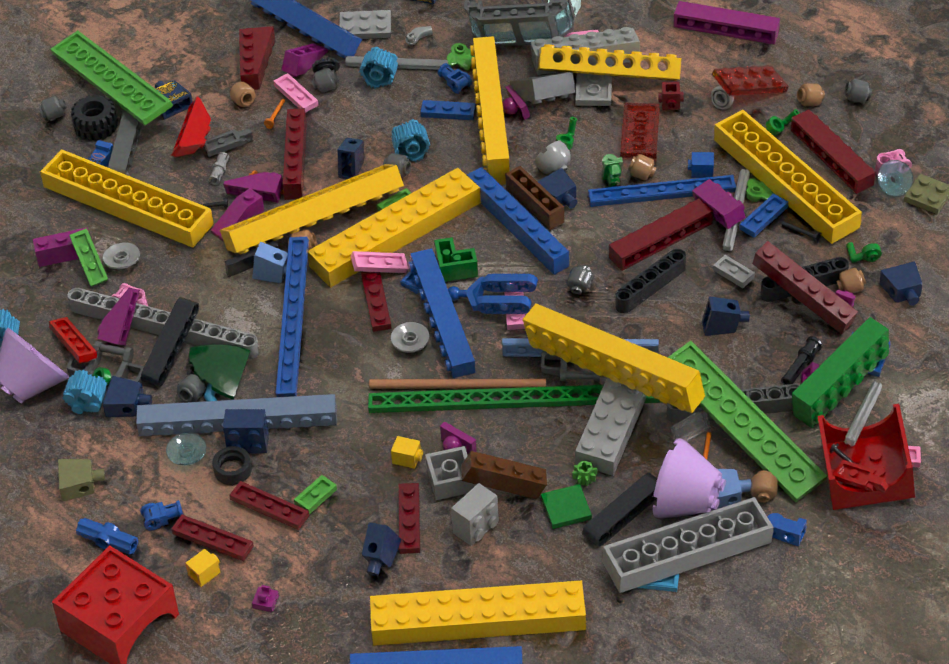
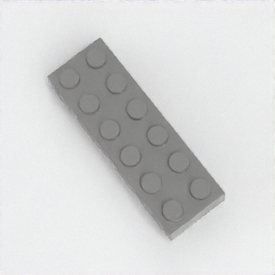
M623 27L619 30L607 29L604 32L597 33L588 32L583 35L572 34L568 37L556 36L552 39H537L530 42L532 62L537 75L556 73L555 71L538 70L539 49L544 47L545 44L554 45V48L571 46L574 50H579V47L590 48L589 51L607 49V52L614 53V50H623L624 54H631L632 51L640 52V41L634 29L630 27ZM554 54L553 60L559 63L561 62V56ZM576 55L570 57L573 64L579 63V58ZM589 57L588 63L596 65V59ZM606 58L605 63L606 65H613L614 61L611 58ZM624 59V60H623V63H628V62H630V61L627 60V59Z
M607 378L575 450V465H578L581 461L592 462V468L596 467L598 472L614 476L647 396L638 390H632L624 384L613 382Z

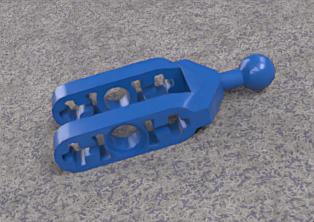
M488 274L485 277H479L467 290H460L458 287L452 286L448 288L452 301H456L460 297H467L473 311H480L484 314H527L530 311L532 301L526 296H483L484 290L490 292H533L537 287L538 279L532 274Z

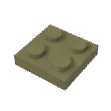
M920 174L905 194L904 202L938 215L949 199V184Z

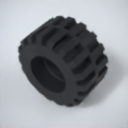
M89 95L86 98L79 99V102H75L71 108L74 130L82 139H88L89 141L107 138L106 136H111L112 132H115L116 127H118L116 109L113 101L108 97Z

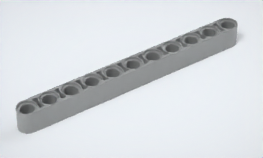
M73 288L67 294L72 312L100 320L104 319L119 300V298L81 288ZM136 303L130 328L160 335L171 312ZM198 319L194 320L184 341L197 346L217 344L251 350L248 359H254L259 355L258 341L254 334Z

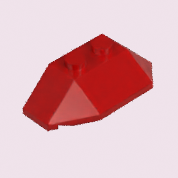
M196 97L188 108L171 154L173 157L178 158L194 154L198 148L202 149L206 142L204 137L207 136L211 129L209 126L211 118L199 97Z

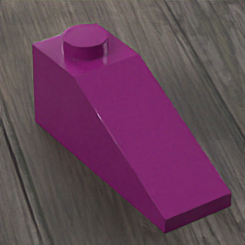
M313 43L286 50L281 70L287 72L291 77L305 74L316 60H320L328 52V49Z
M262 172L224 181L223 185L226 193L239 196L251 188L261 195L264 201L278 203L283 190L282 175L275 172Z
M249 188L236 197L213 226L211 233L223 241L221 229L263 213L262 196Z
M128 288L99 325L97 339L126 346L139 289Z

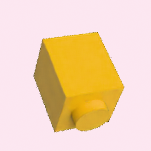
M397 436L391 449L392 464L415 469L418 461H421L423 457L420 441Z
M203 549L185 563L188 576L200 587L220 574V561L214 553L210 554L206 549Z

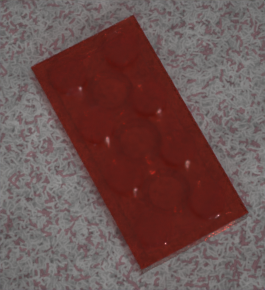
M771 65L718 68L712 72V76L729 96L787 92L789 87Z
M624 103L620 157L633 158L642 154L649 158L657 159L660 104Z

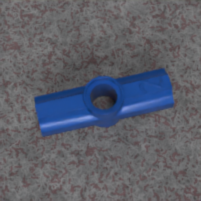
M81 518L77 524V535L94 541L98 547L104 550L110 545L116 550L130 555L134 554L137 549L138 537L120 531L112 523L106 522L103 525L87 518Z

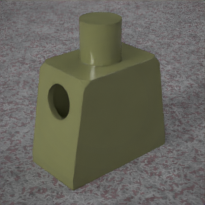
M58 459L59 490L62 501L93 494L95 492L94 482L106 480L105 470H93L90 459Z

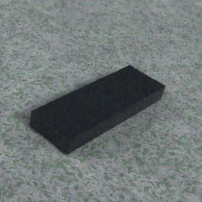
M276 241L268 243V245L279 249ZM257 248L226 260L225 269L228 277L253 268L254 255Z

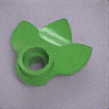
M456 43L452 45L451 53L447 55L446 60H448V64L451 67L458 64L464 70L469 71L471 68V57L474 56H471V51L466 45Z
M750 178L747 182L746 194L750 201L759 202L761 199L767 200L773 194L762 181L759 182L755 178Z

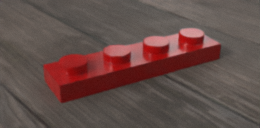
M67 317L49 321V328L79 363L89 362L97 358V351Z

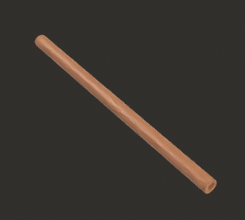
M546 379L369 380L370 389L546 387Z

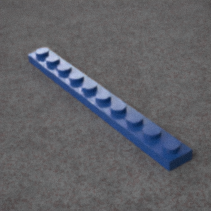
M308 236L289 238L276 385L277 397L297 396L309 247Z

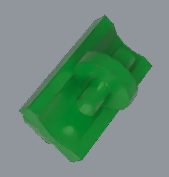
M607 154L602 159L601 177L602 180H607L609 187L620 185L619 177L621 176L623 164L622 157L617 158L613 154Z

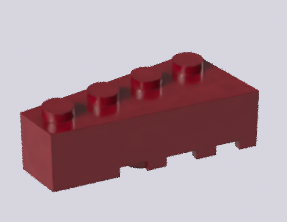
M274 26L239 29L241 82L247 83L254 90H258L261 87L265 69L268 66V59L276 42Z

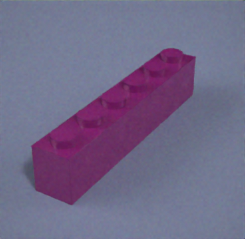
M679 1L674 12V27L775 45L780 28V18Z

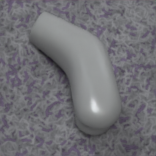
M431 26L414 28L407 34L406 43L408 45H415L421 38L433 35Z

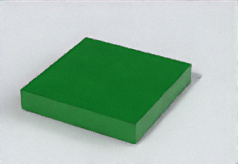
M580 484L541 493V499L552 529L592 519L590 508Z

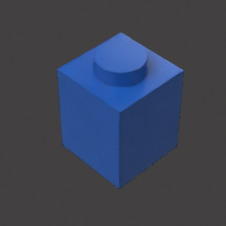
M692 152V159H688V170H691V178L713 177L714 152Z

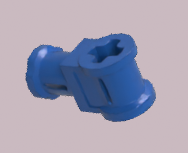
M447 63L440 66L438 76L447 80V85L454 93L458 94L461 92V89L472 85V79L467 72H462L460 69L454 71L451 65Z
M179 500L163 506V502L148 503L140 509V513L145 519L144 526L147 530H156L163 525H167L168 519L183 515Z

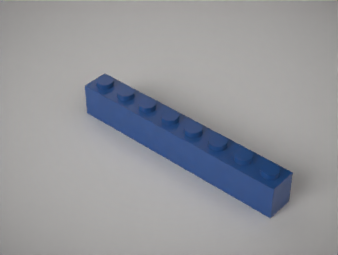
M251 0L253 6L263 7V11L267 14H275L277 20L288 22L287 26L293 29H300L299 33L305 36H312L311 40L319 44L321 42L324 43V47L331 51L333 49L336 50V54L340 57L354 56L362 41L361 38L295 0Z
M483 167L467 174L480 187L481 204L553 275L569 267V251Z
M433 249L410 253L409 270L411 273L414 272L415 286L420 288L418 289L420 300L425 302L423 303L425 313L430 315L429 324L431 328L435 329L434 337L436 343L440 342L439 350L441 356L446 358L445 367L447 372L450 371L453 378L475 373L473 354Z

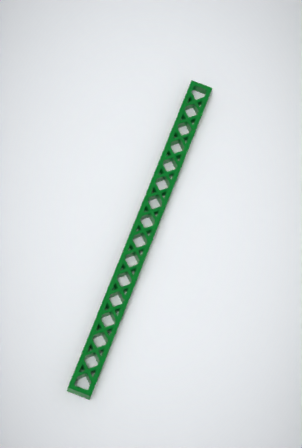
M604 385L369 393L368 411L369 413L595 405L599 396L593 397L591 394L598 393L600 395ZM554 394H558L560 397L553 398L551 396ZM579 394L580 396L578 398H573L571 395ZM539 395L540 398L533 399L532 396ZM498 396L501 398V399L498 400V401H495V400L492 399V398L498 397ZM514 396L521 397L519 400L512 399ZM647 396L644 403L663 402L652 396ZM475 397L481 398L480 401H474L472 399H474ZM455 398L462 399L460 402L453 401ZM416 399L422 400L421 403H414ZM435 399H441V400H442V401L439 402V403H435V402H434ZM396 400L402 401L400 404H395L394 402ZM373 401L383 402L380 405H373Z

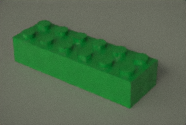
M869 317L792 393L793 416L813 428L818 423V416L824 415L825 417L830 410H834L838 402L843 397H847L851 389L855 385H859L868 372H872L881 359L883 360L888 356L889 329Z

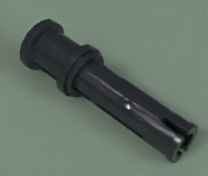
M808 337L805 346L799 349L798 357L781 378V382L784 385L793 384L807 363L812 362L817 351L822 349L823 344L818 338Z

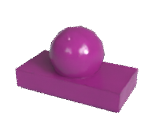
M511 85L506 86L509 98L502 102L503 111L509 115L519 111L524 120L528 119L530 113L527 105Z
M443 422L440 425L441 439L444 440V450L465 446L467 454L470 451L477 452L476 439L447 422Z

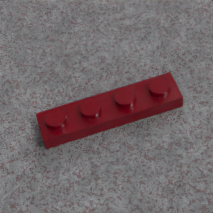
M361 272L372 331L392 329L380 272Z
M242 481L237 484L229 495L230 500L297 530L302 527L310 516L308 510Z
M419 483L399 484V537L402 539L399 545L400 554L420 553Z
M181 515L171 529L173 535L243 562L254 547L251 540L185 515Z

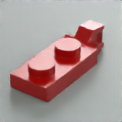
M842 460L833 473L837 481L861 489L873 491L875 488L877 491L885 492L889 487L886 479L882 478L881 474L877 473L875 469Z

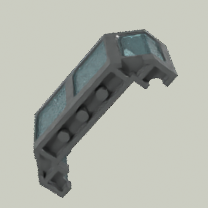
M465 0L464 10L468 14L472 27V35L476 38L494 36L495 47L531 45L530 42L537 39L547 40L556 36L564 37L574 29L575 14L571 0H549V3L483 7L482 0H478V3L475 0Z

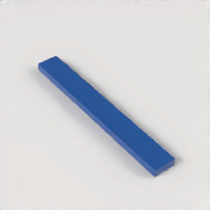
M733 175L588 189L590 207L693 197L692 190L709 179L715 184L718 183L724 191L730 193L735 192L736 184Z
M522 646L350 654V664H522Z

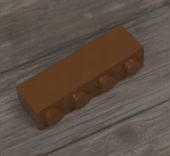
M518 166L505 173L506 190L548 230H552L565 223L564 206L527 171Z
M470 451L461 465L462 481L476 485L480 483L484 487L533 499H538L547 486V475L544 468L475 451Z

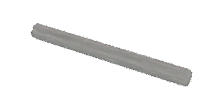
M346 56L345 64L349 67H361L364 57ZM397 58V68L439 70L442 64H448V60Z
M748 169L740 170L734 198L744 203L747 182L750 177ZM739 222L726 229L723 241L724 251L730 252L733 250Z
M872 382L845 437L844 442L846 445H855L881 392V383Z

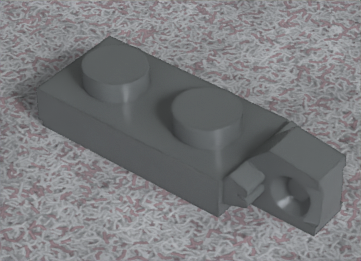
M250 128L242 131L234 129L206 139L203 147L208 157L253 141V135Z

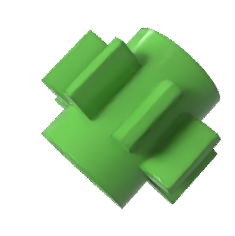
M581 461L578 465H574L572 479H577V485L588 486L592 482H596L597 468H592V462Z

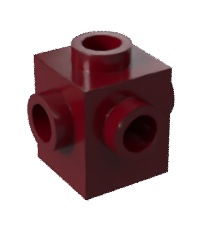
M662 82V92H658V103H662V110H680V102H684V93L680 92V82Z

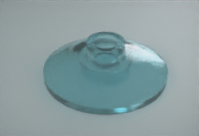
M890 160L880 167L878 183L881 189L888 195L902 196L912 186L913 174L904 162ZM891 177L895 178V183L891 181Z
M182 433L169 441L166 453L168 458L175 464L191 465L204 457L206 443L197 434Z

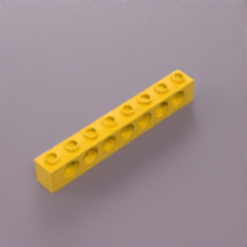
M545 44L544 47L539 49L538 70L669 81L680 80L681 58H677V55L666 54V57H661L659 53L642 55V52L632 51L631 54H624L623 50H614V53L607 52V49L589 51L590 48L579 47V50H574L571 46L554 48V45ZM559 54L561 56V62H555L553 60V55ZM572 55H576L579 58L578 64L571 62L570 57ZM594 57L596 65H590L588 58ZM606 58H611L614 61L613 67L606 65ZM624 59H627L631 62L630 68L624 67ZM641 61L648 63L649 67L647 70L641 68ZM659 62H663L666 65L665 71L659 70Z

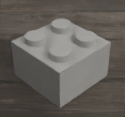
M465 446L425 454L426 470L435 500L467 494L475 487V484L462 481L461 465L468 456Z
M480 483L471 489L451 508L453 534L470 546L476 541H480L484 534L490 528H494L499 521L497 495Z

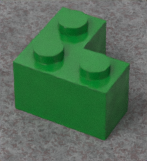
M453 237L434 240L435 257L445 282L478 277V263L474 248L456 251Z

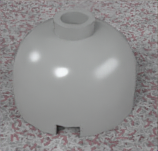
M558 140L546 147L547 151L544 154L540 152L534 161V164L543 174L550 175L560 168H563L566 172L570 164L571 154L567 146L561 140Z

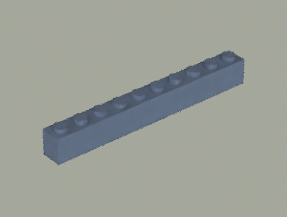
M335 394L137 405L136 420L139 436L223 432L225 409H265L268 429L337 425V406Z

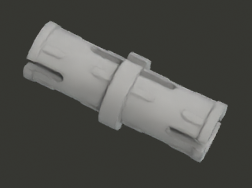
M220 152L208 179L211 182L210 184L218 185L229 160L227 153Z

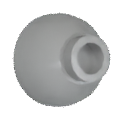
M717 86L711 91V102L716 108L727 110L734 102V93L727 86Z

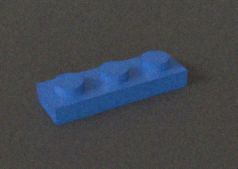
M423 100L421 117L474 120L476 103Z
M773 193L740 223L739 230L755 238L788 207V201Z

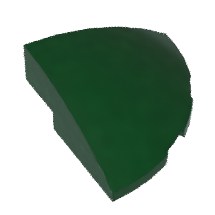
M200 345L190 347L188 361L189 364L194 366V374L199 377L201 382L207 381L212 385L211 389L234 400L251 350L230 345Z

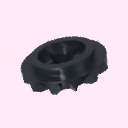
M321 58V60H316L312 64V71L315 73L319 70L330 68L331 71L334 70L336 72L339 70L340 64L335 58Z

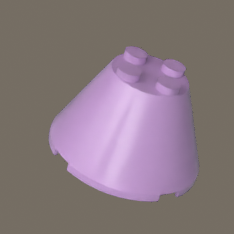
M9 328L5 330L0 348V386L2 385V390L9 395L14 393L13 398L22 404L25 400L67 380L69 375L43 356Z
M678 438L674 442L676 445L674 450L667 452L658 475L654 491V497H657V506L653 505V515L655 518L664 519L695 515L716 510L720 502L718 499L719 493L724 490L726 480L722 479V473L686 440Z

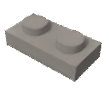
M724 255L713 265V271L741 288H744L755 278V272L727 255Z

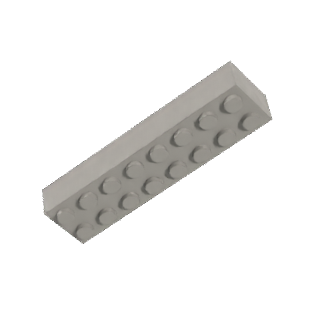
M753 497L603 546L602 563L619 593L769 544L772 542L774 527L756 498Z

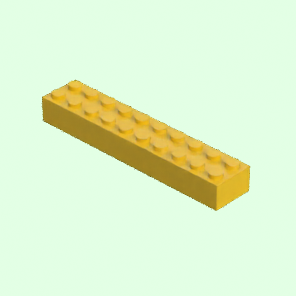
M494 36L473 38V45H470L471 56H474L471 57V67L473 69L474 93H476L475 103L477 105L478 129H482L479 130L480 141H483L480 143L481 154L485 153V155H482V164L486 166L484 169L500 185H506L505 173L510 171L495 40Z
M741 110L715 124L714 141L748 169L758 180L762 181L775 195L788 201V206L817 232H821L822 236L831 244L860 228L862 212L747 112Z
M62 149L40 171L44 188L192 248L214 225L210 208Z
M384 164L223 228L220 232L227 251L243 254L248 252L252 246L257 248L260 242L266 243L270 239L273 241L283 238L282 234L288 232L289 234L300 231L299 228L302 226L310 227L317 224V220H328L333 218L335 213L339 212L342 214L350 211L349 207L355 205L360 207L367 204V200L372 199L374 201L382 198L384 193L389 192V194L398 192L399 187L404 186L397 165Z
M456 168L308 250L309 267L331 288L359 272L354 271L351 260L353 251L393 253L480 204V187L459 168Z
M535 304L522 319L529 344L535 349L539 348L550 355L562 358L566 362H572L582 369L591 370L599 376L611 379L613 382H619L632 390L635 389L644 393L646 396L657 398L661 402L671 404L681 411L685 410L693 413L705 398L700 371L539 304Z
M582 580L370 596L373 646L586 630Z

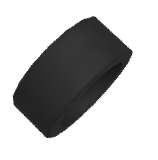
M230 446L219 450L214 455L212 461L214 475L219 482L226 485H236L240 481L244 482L250 476L252 467L250 456L246 450ZM229 460H239L244 463L236 471L229 472L220 469L222 464Z

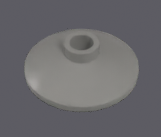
M118 243L106 249L103 254V262L112 269L128 268L138 261L140 251L134 244Z
M416 322L400 324L391 333L393 346L402 352L419 351L428 344L430 338L427 328Z

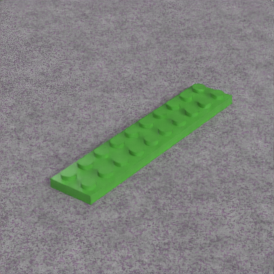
M78 30L51 48L54 56L143 125L152 122L173 106L171 100Z
M689 341L667 357L700 371L705 398L699 405L764 471H769L776 476L778 485L796 503L827 479V475L692 341Z

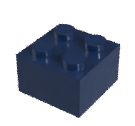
M225 409L223 432L226 447H240L246 450L247 453H267L269 431L265 409Z

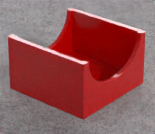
M893 404L892 411L883 420L863 427L854 446L846 445L844 442L850 428L834 426L825 420L824 415L818 416L821 447L833 510L915 498L913 466L899 404ZM838 443V449L854 463L875 469L877 473L881 474L882 478L886 479L889 485L887 490L882 492L874 488L873 491H869L837 481L833 473L843 459L835 452L832 454L829 452L831 446Z
M110 545L52 601L60 632L109 664H127V658L134 642L141 632L157 617L170 613L173 618L179 615L173 585Z

